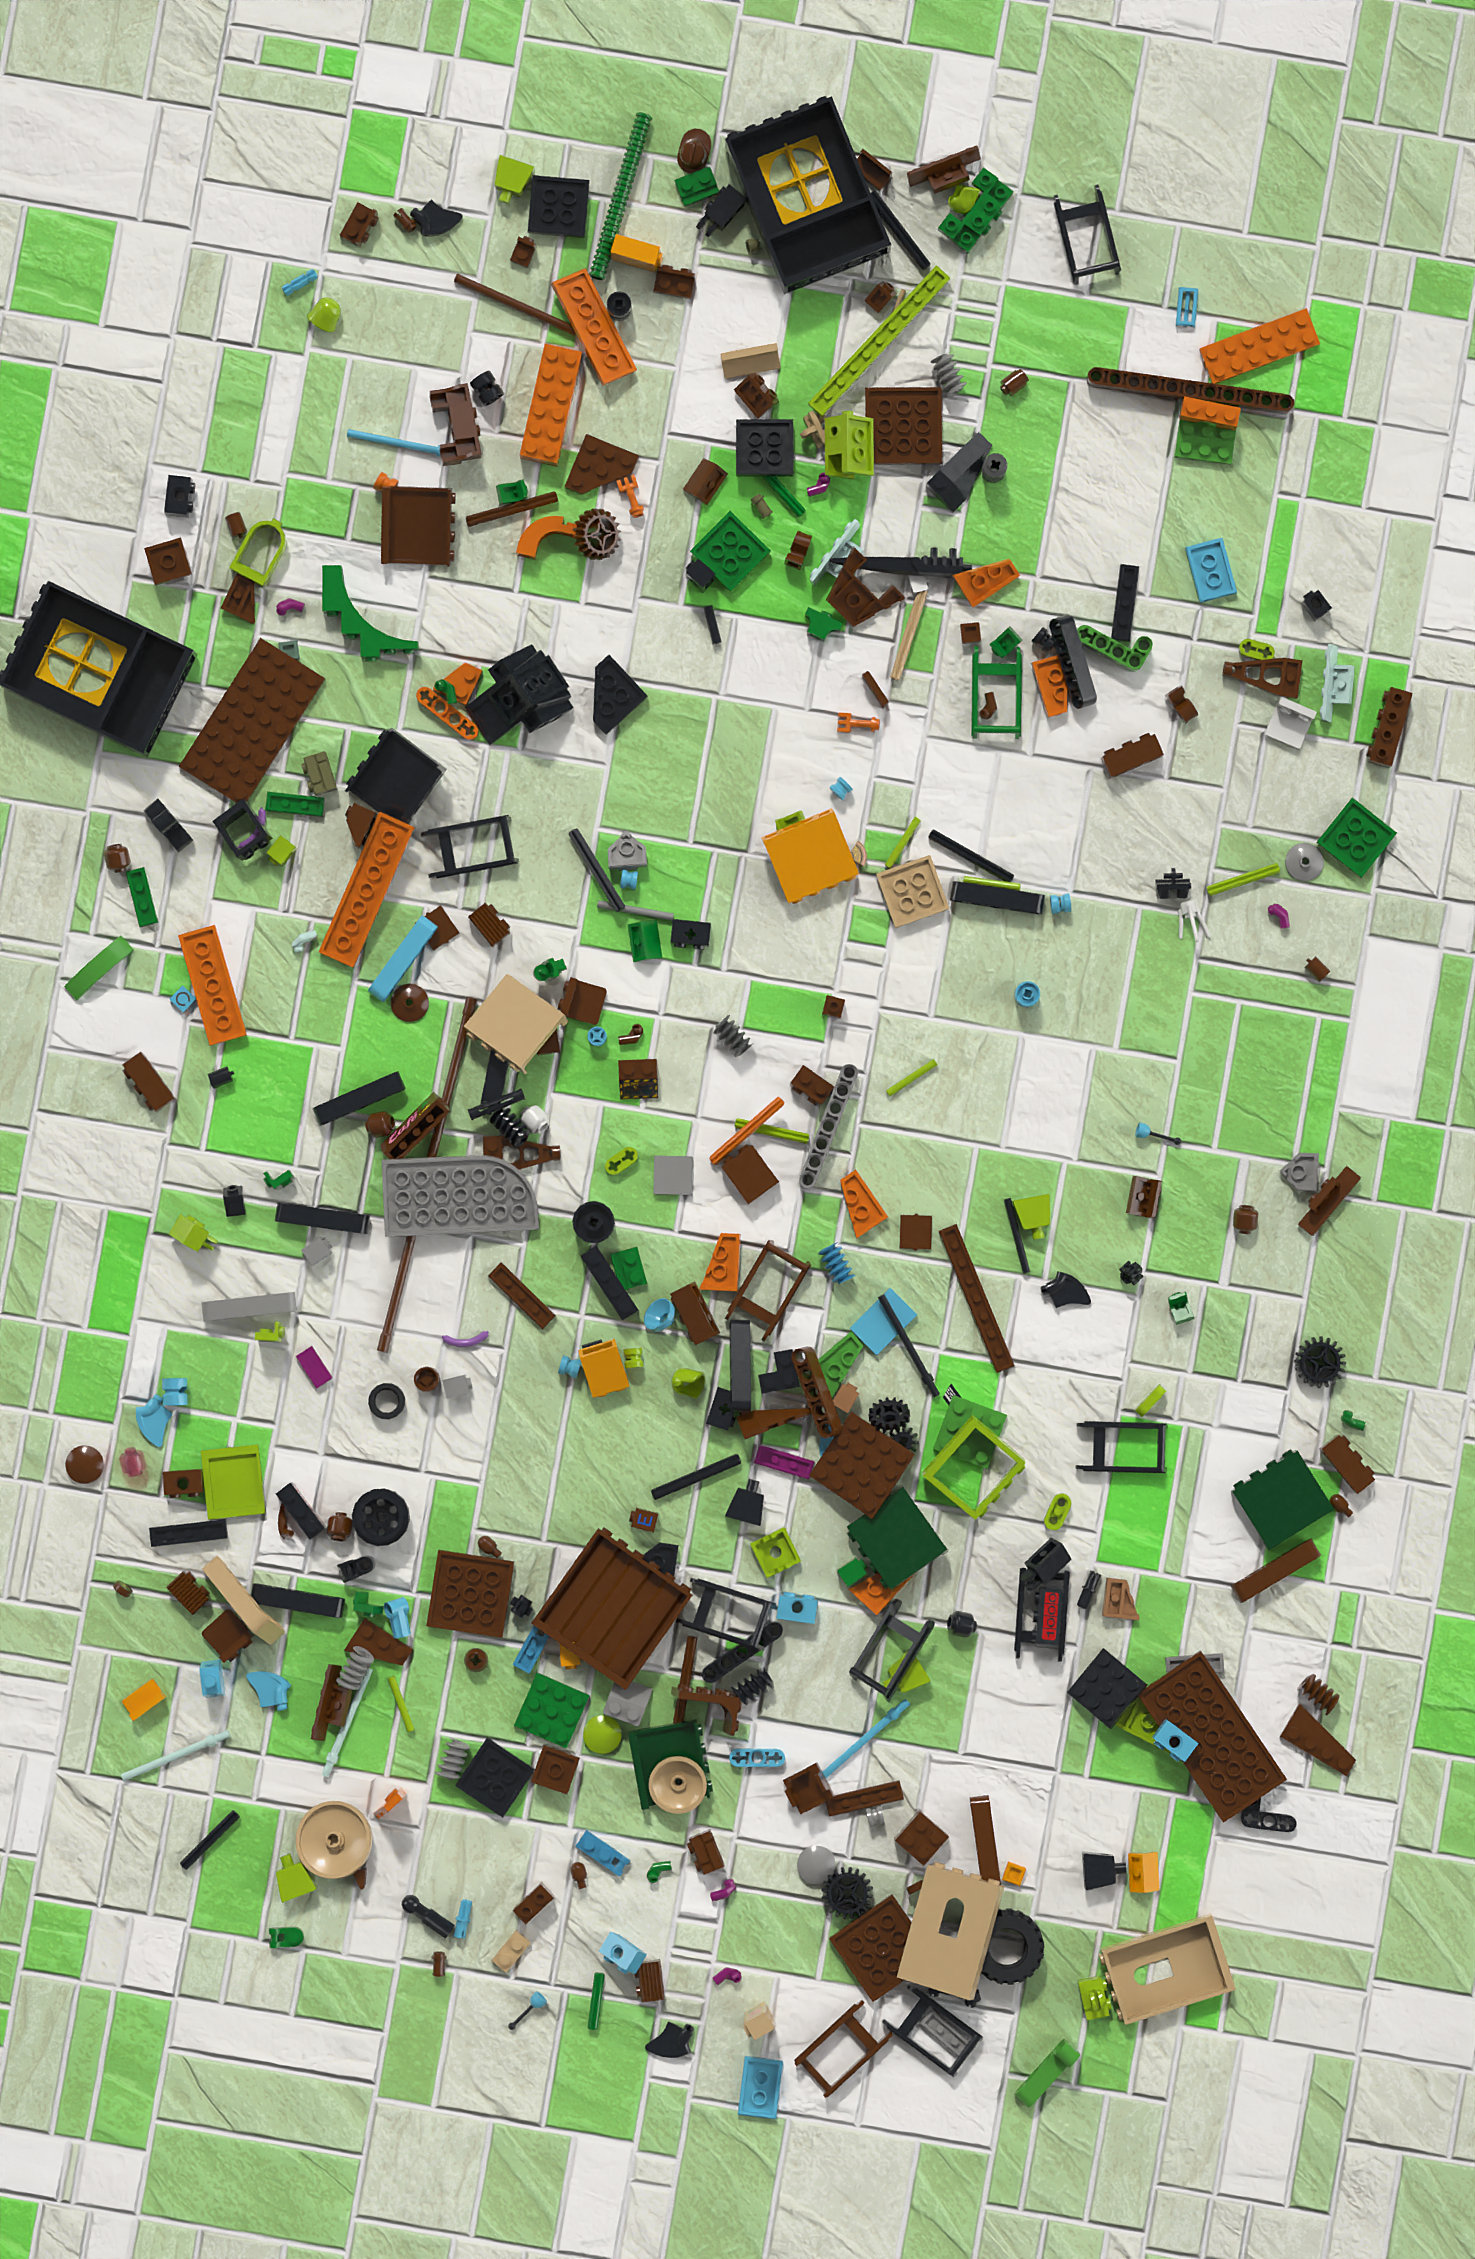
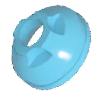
M666 1298L654 1301L646 1310L644 1316L645 1326L653 1332L662 1331L671 1326L674 1322V1305Z

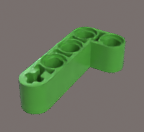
M1082 625L1077 629L1083 646L1131 672L1140 670L1153 646L1152 640L1147 636L1139 637L1133 648L1130 649L1088 625ZM1085 630L1087 631L1088 637L1082 639L1081 633H1083ZM1095 635L1096 637L1093 639L1092 644L1089 643L1091 640L1090 638H1092V636ZM1098 639L1104 640L1106 647L1098 648L1096 641ZM1139 642H1147L1149 648L1141 650L1138 645ZM1118 648L1122 651L1123 655L1117 658L1113 655L1112 651ZM1131 658H1137L1139 660V666H1131L1129 660Z
M1063 2039L1022 2083L1014 2095L1028 2108L1031 2107L1066 2067H1071L1080 2057L1079 2051L1066 2039Z

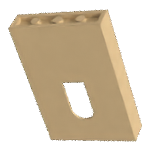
M934 1862V1865L929 1864L926 1868L897 1978L960 1998L973 2000L1005 1886L999 1885L1000 1882L997 1880L988 1879V1881H985L978 1874L970 1873L969 1876L963 1874L964 1870L952 1867V1870L946 1869L945 1864ZM952 1898H958L964 1904V1912L957 1938L939 1933L947 1902Z
M1211 1913L1100 1948L1102 1952L1099 1954L1102 1966L1106 1965L1108 1971L1105 1973L1107 1983H1112L1114 1989L1110 1991L1113 2002H1118L1120 2009L1116 2011L1119 2020H1123L1125 2025L1236 1990ZM1165 1958L1169 1959L1174 1976L1147 1985H1140L1135 1981L1134 1972L1138 1967Z

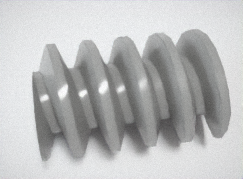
M943 354L930 361V363L935 364L934 370H940L936 375L937 377H943L940 380V384H946L943 387L944 391H949L946 397L958 393L967 384V382H960L964 377L963 375H957L961 369H954L957 361H950L954 354Z
M359 1646L353 1647L356 1651L350 1653L353 1659L348 1658L346 1660L349 1665L343 1666L345 1671L340 1672L342 1678L336 1679L338 1684L352 1690L360 1688V1683L363 1682L364 1676L367 1675V1670L371 1667L370 1664L374 1661L373 1655Z
M449 1737L452 1742H446V1745L450 1749L443 1750L447 1757L440 1758L444 1764H438L441 1771H435V1774L453 1780L459 1778L455 1771L462 1770L458 1764H464L465 1761L461 1757H467V1753L464 1750H469L470 1746L463 1741Z

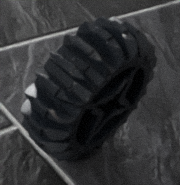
M1319 1336L1318 1342L1315 1337H1312V1344L1308 1340L1304 1341L1307 1347L1305 1348L1300 1345L1299 1349L1303 1352L1295 1353L1296 1356H1300V1360H1294V1363H1300V1366L1295 1367V1370H1302L1298 1377L1301 1378L1305 1375L1306 1377L1303 1382L1307 1383L1311 1380V1387L1317 1382V1388H1321L1323 1382L1327 1388L1329 1387V1380L1332 1384H1336L1334 1377L1337 1379L1342 1378L1337 1374L1338 1371L1345 1372V1369L1340 1368V1365H1346V1362L1340 1361V1358H1344L1346 1355L1338 1354V1352L1342 1351V1347L1335 1349L1337 1342L1334 1341L1330 1345V1338H1327L1324 1343L1323 1336ZM1323 1346L1317 1356L1314 1357L1307 1354L1312 1348ZM1328 1349L1335 1357V1364L1327 1360ZM1320 1357H1322V1361L1325 1362V1364H1328L1329 1366L1320 1365L1321 1368H1318V1363H1316V1361L1311 1360V1358L1320 1359ZM1305 1360L1313 1364L1312 1375L1308 1373L1305 1367ZM1324 1368L1333 1370L1327 1377L1318 1378Z
M841 1867V1874L835 1869V1877L829 1874L828 1878L831 1881L824 1880L823 1884L828 1886V1888L821 1889L822 1892L827 1893V1895L822 1896V1900H829L824 1903V1906H832L829 1909L830 1913L837 1910L835 1913L836 1917H839L841 1912L843 1913V1919H846L847 1913H850V1918L854 1919V1912L861 1916L859 1909L866 1912L867 1908L864 1904L871 1905L867 1898H873V1894L867 1893V1891L873 1890V1887H866L871 1881L870 1879L863 1881L866 1874L862 1873L858 1876L859 1869L852 1873V1867L848 1868V1872H845L844 1867ZM842 1878L855 1879V1881L849 1885H844L838 1880ZM859 1884L863 1887L861 1901L854 1894ZM833 1885L840 1891V1895L835 1902L831 1897ZM842 1888H847V1890L852 1888V1897H843L844 1892ZM845 1901H851L856 1905L852 1908L840 1907Z

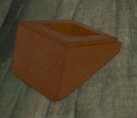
M361 1867L353 1875L359 1888L364 1889L366 1886L367 1869Z

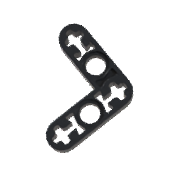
M1261 1798L1255 1804L1249 1805L1241 1811V1822L1249 1828L1292 1832L1297 1826V1821L1292 1815L1260 1811ZM1251 1813L1252 1817L1258 1818V1814H1261L1259 1819L1260 1825H1257L1258 1822L1253 1820L1248 1824L1244 1817ZM1266 1816H1272L1274 1823L1271 1826H1265L1263 1819ZM1277 1816L1280 1817V1821H1286L1287 1818H1290L1293 1825L1286 1829L1285 1825L1279 1824V1828H1276L1278 1823Z

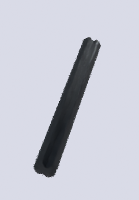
M872 191L871 195L880 215L923 271L929 268L931 265L929 260L877 191Z
M579 829L571 830L569 837L615 912L622 911L625 908L623 901Z
M935 829L931 830L928 836L930 840L1005 882L1013 880L1014 874Z
M738 1454L724 1458L652 1489V1496L655 1500L735 1467L741 1464V1459Z

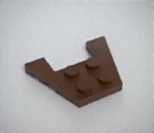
M855 547L851 549L826 598V601L853 627L875 616L874 614L879 611L886 610L892 604L898 601L901 602L906 598L891 585L878 599L854 576V573L867 560Z

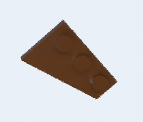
M364 1618L344 1649L347 1652H356L353 1647L359 1646L369 1651L374 1659L402 1666L413 1651V1648L394 1638L393 1635L367 1618Z

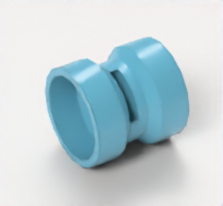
M1069 893L1062 896L1050 895L1052 914H1058L1060 911L1065 913L1071 912Z
M563 1355L558 1374L564 1375L568 1373L570 1377L577 1378L581 1360H570L568 1356Z

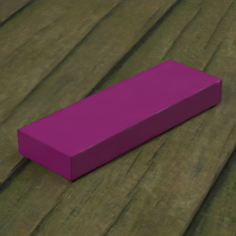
M760 1444L754 1460L755 1464L808 1480L814 1465L813 1460Z

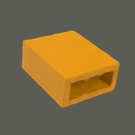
M616 234L611 249V259L613 261L656 273L657 267L662 265L663 253H661L660 246Z
M615 1339L578 1350L593 1398L604 1397L610 1392H619L626 1389V1387H630Z

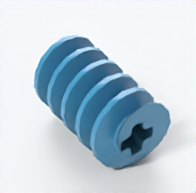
M836 1242L820 1250L818 1255H825L821 1261L828 1262L825 1269H832L828 1273L829 1276H835L832 1283L840 1284L855 1277V1274H848L852 1268L845 1267L849 1261H842L845 1253H838L842 1247H835L838 1243Z

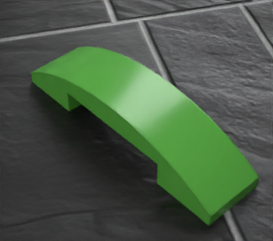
M122 936L118 937L88 962L64 987L78 1001L97 981L116 964L124 960L134 949Z

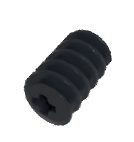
M503 1108L493 1113L489 1122L494 1124V1127L499 1129L501 1135H504V1138L509 1140V1143L517 1149L526 1142L531 1130L527 1129L524 1131L526 1125L522 1124L519 1126L521 1123L520 1119L514 1121L516 1114L509 1115L511 1112L510 1108L505 1110Z
M764 1666L763 1673L760 1670H756L757 1677L751 1673L750 1681L743 1678L744 1685L737 1682L738 1689L731 1686L734 1694L740 1698L739 1701L746 1706L748 1705L747 1698L754 1701V1694L761 1697L760 1690L767 1693V1686L772 1689L774 1688L773 1680Z

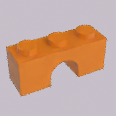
M1184 396L1179 419L1195 423L1199 421L1215 424L1216 427L1235 431L1241 408Z

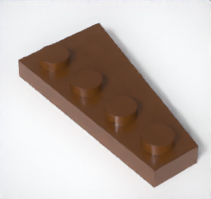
M1300 1703L1297 1705L1280 1737L1347 1776L1356 1759Z

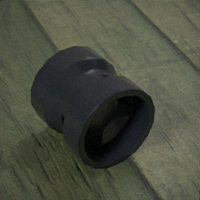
M1044 627L1041 628L1031 641L1033 644L1039 645L1044 653H1047L1054 645L1052 635L1048 634V630Z

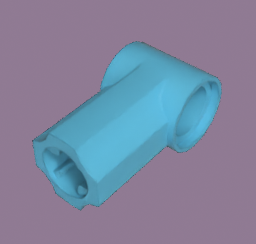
M402 1597L384 1603V1612L390 1619L393 1637L409 1636L411 1632L407 1613L409 1612L407 1600Z

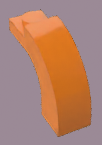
M547 516L538 519L529 525L521 535L516 555L535 560L539 544L544 538L552 534L573 537L576 532L572 529L577 528V525L569 522L564 525L563 516Z

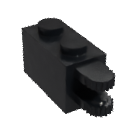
M730 184L726 188L723 186L717 193L718 198L706 205L704 208L706 211L705 216L696 226L700 230L708 220L713 223L706 231L705 235L708 238L717 228L723 231L747 203V198Z
M1050 1538L1024 1563L1028 1569L1021 1575L1020 1580L1026 1583L1025 1588L1029 1592L1034 1591L1041 1583L1047 1584L1072 1560L1064 1545Z

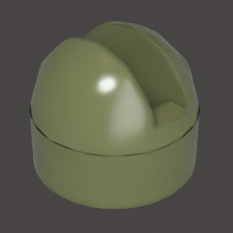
M751 238L745 241L749 255L755 254L761 249L758 239Z

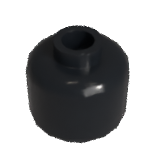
M955 1611L952 1615H949L947 1629L950 1630L953 1636L967 1638L972 1632L976 1631L977 1622L974 1621L971 1613Z

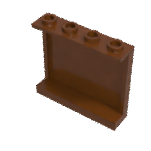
M383 485L381 564L403 563L450 566L451 562H454L455 552L451 550V543L455 542V531H451L452 523H455V512H452V504L456 503V493H452V488Z

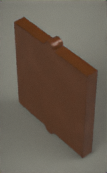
M441 905L430 913L427 912L426 916H424L438 926L428 941L433 951L444 943L448 944L450 939L459 934V931Z
M917 1213L915 1215H900L899 1248L913 1249L914 1251L917 1249H931L932 1216L918 1215Z

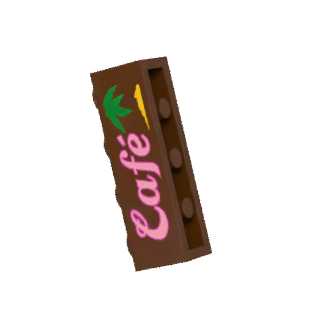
M433 1092L380 1145L383 1154L389 1159H403L450 1112L448 1104Z

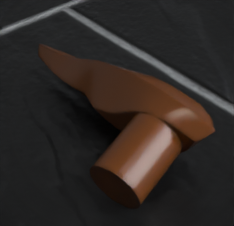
M281 1503L277 1523L279 1534L285 1540L286 1537H293L294 1531L287 1529L285 1509Z

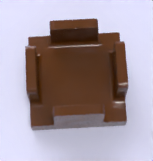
M181 537L144 548L155 586L163 583L169 585L185 580L184 577L192 575L187 551L184 548Z
M543 1745L531 1782L568 1794L580 1757L556 1747L552 1748Z
M818 1762L783 1779L787 1788L784 1792L792 1807H797L800 1815L835 1797Z

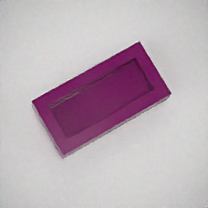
M313 1346L296 1356L316 1388H319L333 1378Z

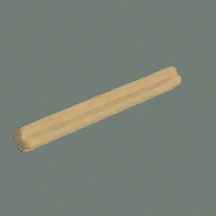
M926 590L916 594L890 678L894 680H900L927 597L928 592Z

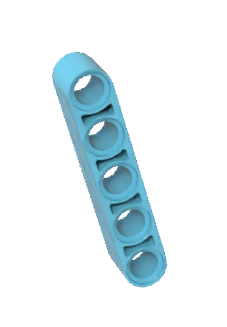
M422 915L374 980L368 992L384 1002L435 933L438 926Z

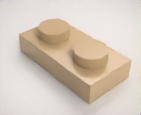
M516 1930L491 1961L507 1973L531 1941Z

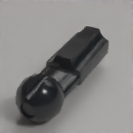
M407 1895L401 1902L402 1909L406 1913L414 1914L422 1920V1923L445 1939L455 1926L433 1909H428L421 1904L417 1896Z

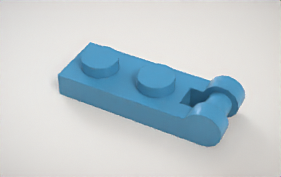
M533 1626L512 1664L529 1674L550 1637L547 1634H544V1636L537 1634L538 1628L536 1626Z
M588 1830L585 1831L576 1844L577 1848L618 1876L622 1875L623 1868L631 1861ZM615 1857L619 1859L616 1866L611 1863Z

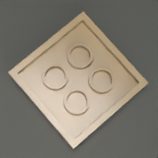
M931 855L876 874L895 928L950 909Z

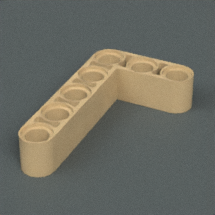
M217 1555L202 1568L253 1633L270 1645L285 1633L282 1626L260 1608Z

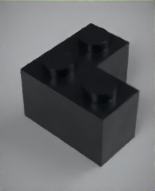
M793 1349L773 1352L777 1371L758 1375L761 1393L800 1387L798 1375L792 1361Z

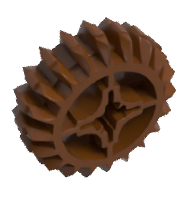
M593 508L584 511V514L578 516L579 520L574 522L577 528L572 529L576 532L572 538L576 539L574 545L579 546L577 552L583 553V556L585 558L589 557L590 560H602L603 558L610 557V554L615 553L614 548L620 547L617 544V541L621 540L618 537V533L622 531L617 529L620 523L615 522L616 517L611 516V512L604 509Z

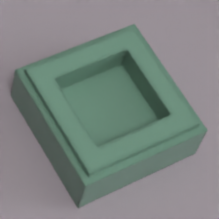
M298 640L278 643L281 651L296 660H300Z

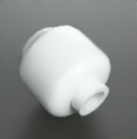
M527 1106L521 1112V1124H525L526 1129H530L532 1134H540L548 1127V1114L539 1106Z

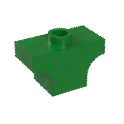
M808 607L805 613V617L810 621L807 634L822 642L825 641L828 634L840 632L843 623L831 618L832 615L822 610L820 613Z

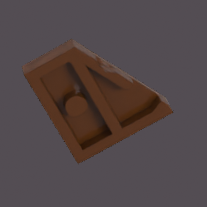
M236 574L220 609L254 625V582Z

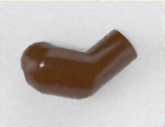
M634 1024L628 1035L618 1036L619 1045L637 1043L643 1035L642 1026Z

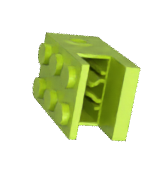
M842 411V415L825 418V475L846 479H854V474L868 477L874 476L873 418L853 415V411Z

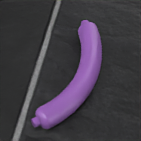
M261 807L258 811V817L265 826L266 811ZM257 827L249 838L239 844V849L261 834Z
M483 1331L470 1339H455L448 1335H443L441 1338H443V1342L452 1346L469 1347L484 1341L489 1336V1332Z

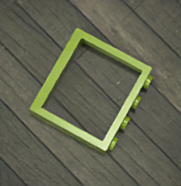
M972 1415L923 1470L922 1474L929 1482L976 1520L978 1517L984 1516L988 1510L987 1506L991 1502L995 1503L999 1499V1493L1002 1489H1007L1012 1484V1478L1016 1474L1019 1475L1026 1466L1024 1464L1026 1461L1025 1458ZM977 1428L1016 1463L974 1510L933 1475L969 1434Z

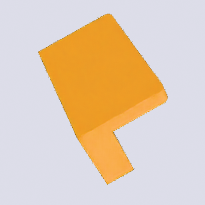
M151 1679L125 1698L122 1703L129 1711L130 1718L134 1721L166 1698L155 1680Z
M1128 1853L1130 1892L1147 1893L1159 1891L1158 1853Z

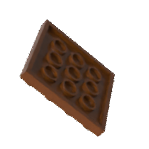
M865 387V417L873 418L874 465L942 464V387Z
M851 1411L842 1425V1431L833 1438L809 1476L873 1519L916 1454L882 1431H876L874 1426Z
M438 1550L426 1626L503 1638L515 1561Z
M893 1894L829 1937V1940L872 2002L904 1981V1979L897 1978L912 1922Z

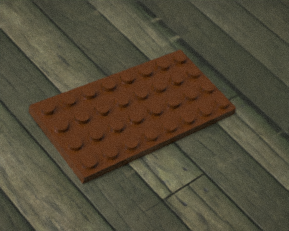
M260 637L179 767L235 803L242 799L248 802L322 686L325 678Z
M1198 1651L1148 1685L1138 1696L1158 1727L1167 1719L1198 1743L1187 1760L1182 1762L1223 1823L1287 1780L1201 1651ZM1172 1737L1169 1743L1172 1747H1176L1179 1740L1177 1737Z

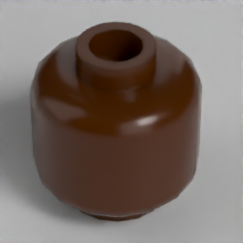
M122 844L107 846V850L104 852L106 867L109 870H114L115 873L126 871L125 867L131 863L127 847L122 846Z
M386 1111L372 1113L369 1115L368 1121L365 1122L366 1131L375 1138L389 1136L395 1129L394 1117Z
M1240 1205L1239 1208L1234 1210L1233 1227L1239 1230V1233L1250 1234L1251 1231L1257 1229L1259 1213L1254 1209V1206Z
M336 1512L335 1515L328 1518L327 1535L333 1541H346L352 1534V1519L347 1517L346 1513Z

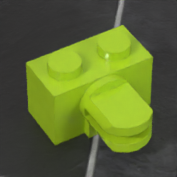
M180 1214L169 1232V1235L197 1252L202 1245L212 1251L215 1248L205 1242V1239L215 1244L218 1242L217 1239L208 1235L210 1232L204 1228L205 1224L189 1214L187 1217Z
M1098 1975L1077 1980L1086 2020L1110 2016L1108 2010H1112L1110 1999L1105 1997L1104 1991H1108L1105 1979L1102 1980L1101 1976Z

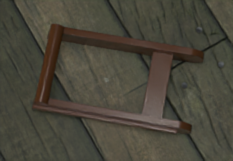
M769 1239L729 1306L728 1314L725 1317L728 1321L735 1307L738 1306L769 1324L767 1331L761 1339L763 1342L772 1334L812 1265L809 1261L804 1263L774 1246V1241ZM768 1251L801 1270L776 1315L742 1296Z
M862 1999L856 2004L854 2003L794 2059V2064L796 2066L801 2064L825 2090L823 2094L825 2098H828L879 2051L893 2035L889 2031L877 2042L853 2016L865 2003ZM845 2023L868 2051L830 2085L806 2058Z

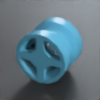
M839 777L837 782L829 787L842 801L845 799V795L853 790L842 777Z
M623 869L620 888L628 887L631 890H636L638 872L634 871L631 873Z
M593 1027L589 1030L588 1040L592 1045L601 1046L606 1042L607 1034L603 1028Z

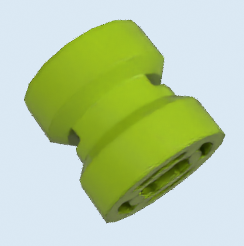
M642 1348L623 1349L626 1356L625 1368L644 1367L643 1360H641Z

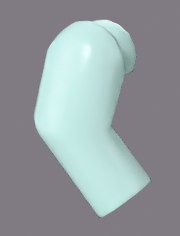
M312 930L300 934L292 942L294 952H302L304 950L302 944L316 940V931Z

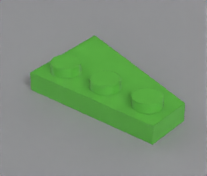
M852 1331L818 1359L831 1397L834 1396L863 1348V1344Z

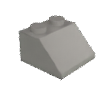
M632 1681L625 1690L614 1682L603 1714L639 1727L652 1688Z

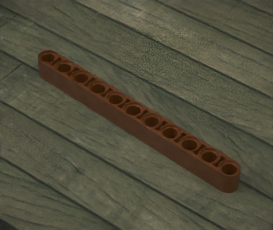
M1101 367L1091 368L1087 375V383L1094 388L1183 400L1185 396L1241 409L1276 414H1287L1294 406L1293 397L1283 393ZM1097 373L1100 375L1101 379L1099 381H1093L1091 379V374ZM1117 376L1120 382L1112 384L1110 377ZM1129 379H1136L1139 385L1132 387L1129 385ZM1154 381L1157 384V388L1152 390L1148 387L1147 383ZM1174 384L1176 391L1169 392L1166 386ZM1193 387L1195 394H1187L1185 388ZM1210 389L1214 392V396L1211 398L1206 397L1204 391ZM1230 392L1233 395V399L1226 400L1223 397V393ZM1249 395L1252 398V402L1245 403L1242 400V396ZM1261 398H1269L1271 404L1269 406L1263 405ZM1280 401H1288L1290 407L1282 408Z

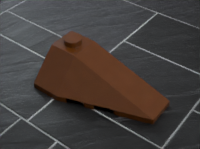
M810 1408L741 1411L739 1412L740 1416L736 1418L744 1439H748L771 1428L784 1425L812 1413Z

